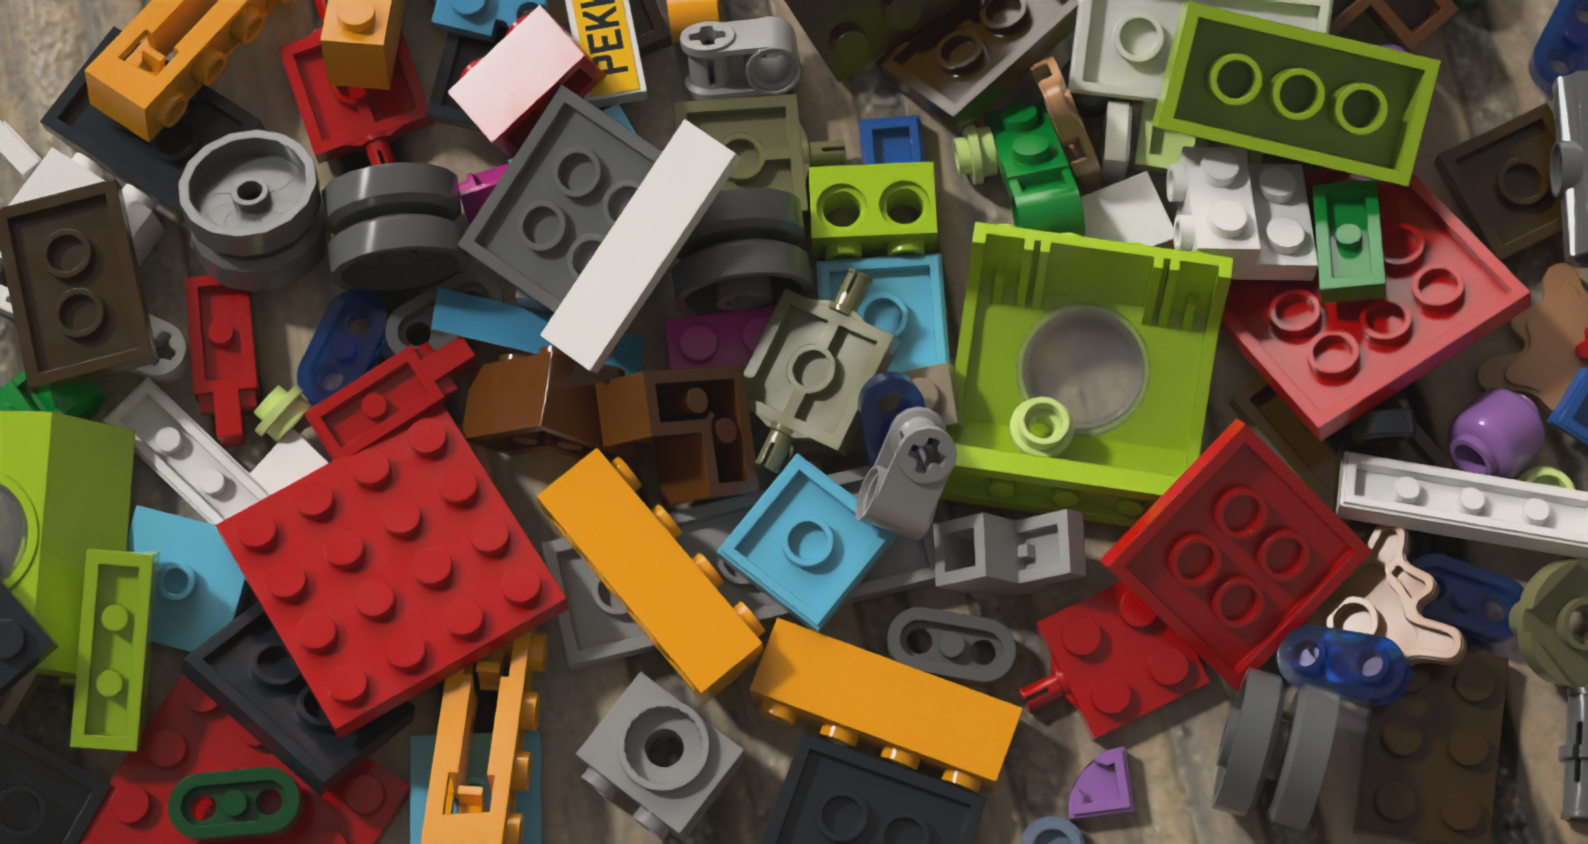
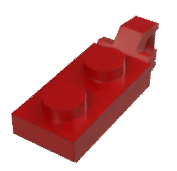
M209 275L185 277L193 391L196 401L199 402L201 416L215 414L217 439H220L222 448L247 445L244 411L256 410L258 407L257 395H260L251 292L228 288L209 277Z
M458 336L435 352L429 342L415 349L410 345L307 410L304 415L333 460L339 457L352 456L440 403H447V399L459 391L454 380L472 369L473 366L478 365L479 360L467 340L461 336Z

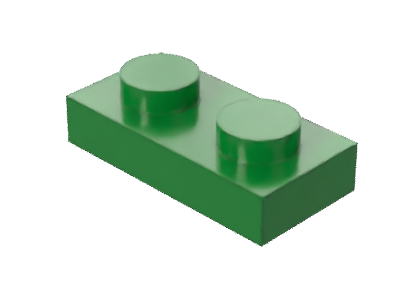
M1377 179L1312 185L1321 303L1387 298Z

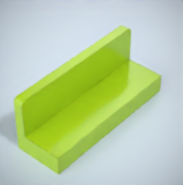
M87 549L70 747L137 752L142 746L143 731L146 728L160 551L147 550L143 553Z

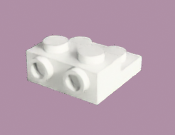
M1183 146L1178 164H1170L1167 172V197L1169 202H1177L1179 212L1174 222V249L1203 251L1211 255L1232 257L1231 279L1313 281L1318 268V260L1302 164L1248 163L1246 149L1241 147Z

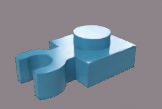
M437 0L431 23L434 29L494 43L499 26L509 29L525 11L536 9L539 5L548 11L549 4L547 0Z

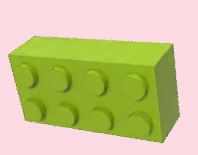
M1186 1L1182 2L1152 125L1161 129L1409 186L1441 60Z

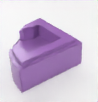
M1125 746L1100 754L1080 773L1069 797L1068 821L1073 822L1134 813Z

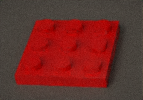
M1236 418L1100 561L1229 685L1238 691L1248 667L1258 670L1373 551L1245 423Z

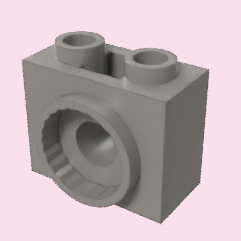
M641 671L576 753L581 765L587 769L581 776V779L609 801H612L619 793L638 808L632 818L661 841L670 832L681 842H684L746 762L744 749ZM667 737L680 741L684 746L683 754L674 765L658 767L648 759L649 750L657 740Z

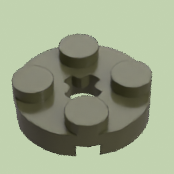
M1563 558L1546 565L1530 579L1521 594L1520 601L1515 603L1510 610L1508 617L1509 628L1517 637L1518 646L1524 660L1540 678L1560 687H1588V560L1582 558ZM1585 610L1587 617L1583 620L1582 626L1586 633L1582 638L1579 635L1571 634L1569 622L1573 612Z

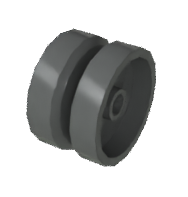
M263 130L228 134L205 145L189 160L179 180L180 206L186 224L191 230V240L197 259L209 277L226 287L250 292L282 288L305 277L323 259L331 239V233L326 230L323 200L316 166L304 146L286 135Z
M400 162L373 165L350 171L331 180L322 190L326 230L336 235L328 243L332 281L344 290L368 294L417 291L436 286L468 268V253L458 246V243L465 234V230L454 222L462 214L458 177L449 169L428 163Z
M772 188L720 190L675 257L680 260L672 269L677 309L695 316L777 306L785 288L804 297L812 292L808 253L797 247L805 238L801 200L790 192Z
M1248 667L1240 685L1234 707L1231 706L1221 736L1216 759L1218 769L1211 805L1213 809L1245 817L1256 806L1264 782L1268 780L1269 786L1265 810L1269 823L1303 833L1313 814L1327 768L1339 714L1340 694L1339 691L1306 683L1294 695L1286 720L1281 719L1285 699V687L1281 676Z

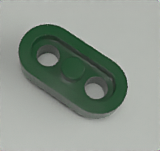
M274 767L195 773L179 781L173 788L168 800V815L172 825L181 834L197 842L278 836L286 833L296 825L304 808V796L299 784L285 771ZM270 793H279L282 797L280 809L272 815L263 814L261 811L263 798ZM204 799H214L216 802L215 814L208 820H198L196 817L197 805Z

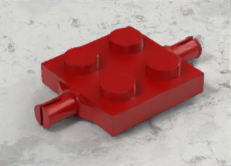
M313 0L322 25H324L327 9L325 0ZM323 26L319 27L307 38L278 47L313 152L319 164L352 152L365 151L371 166L381 165L382 159H384L386 164L396 163L390 143L401 135L435 124L426 115L428 102L402 29L390 90L328 85L321 46Z
M1120 581L1035 624L1049 653L1050 672L1052 674L1023 688H1019L1018 693L1023 701L1043 690L1046 691V693L1024 704L1029 714L1064 697L1065 701L1078 711L1093 741L1207 685L1211 681L1196 652Z

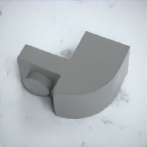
M1064 509L1016 521L983 512L933 524L935 583L938 588L973 595H1025L1050 591V584L1086 577L1083 513Z

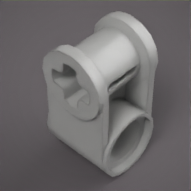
M765 16L758 19L729 22L704 21L695 23L681 32L680 46L683 52L688 54L690 73L685 79V91L688 97L695 101L780 95L795 87L800 79L801 64L794 28L786 20L779 17ZM709 39L711 45H705V41ZM769 53H779V54H781V55H779L778 57H774V58H763V57H762V56H764V55H766V54H769ZM715 78V84L711 85L709 79Z
M917 406L906 409L896 416L890 425L889 432L874 466L869 470L862 483L856 502L855 515L857 520L917 541L924 537L932 523L939 497L951 470L955 466L957 458L955 443L947 433L946 425L938 413L929 408ZM929 438H932L934 441L932 445L926 444ZM913 444L919 446L916 452H913L911 449Z

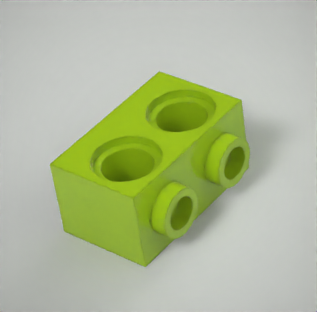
M934 161L809 167L813 258H825V261L860 259L863 256L888 255L890 257L936 253L938 231ZM906 205L916 209L921 216L910 224H899L893 221L888 216V213L897 206ZM846 208L853 211L858 216V219L849 226L837 227L826 220V216L835 209Z

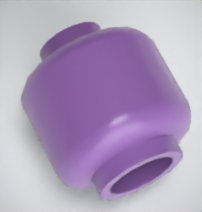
M1490 388L1479 394L1453 418L1448 429L1450 456L1460 471L1508 479L1521 471L1541 451L1545 442L1544 425L1540 419V412L1534 402L1525 395L1502 388Z

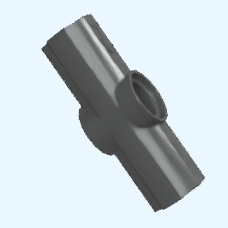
M1576 71L1570 75L1557 77L1552 85L1556 142L1553 145L1550 157V183L1553 196L1561 200L1565 262L1572 263L1577 268H1588V71Z

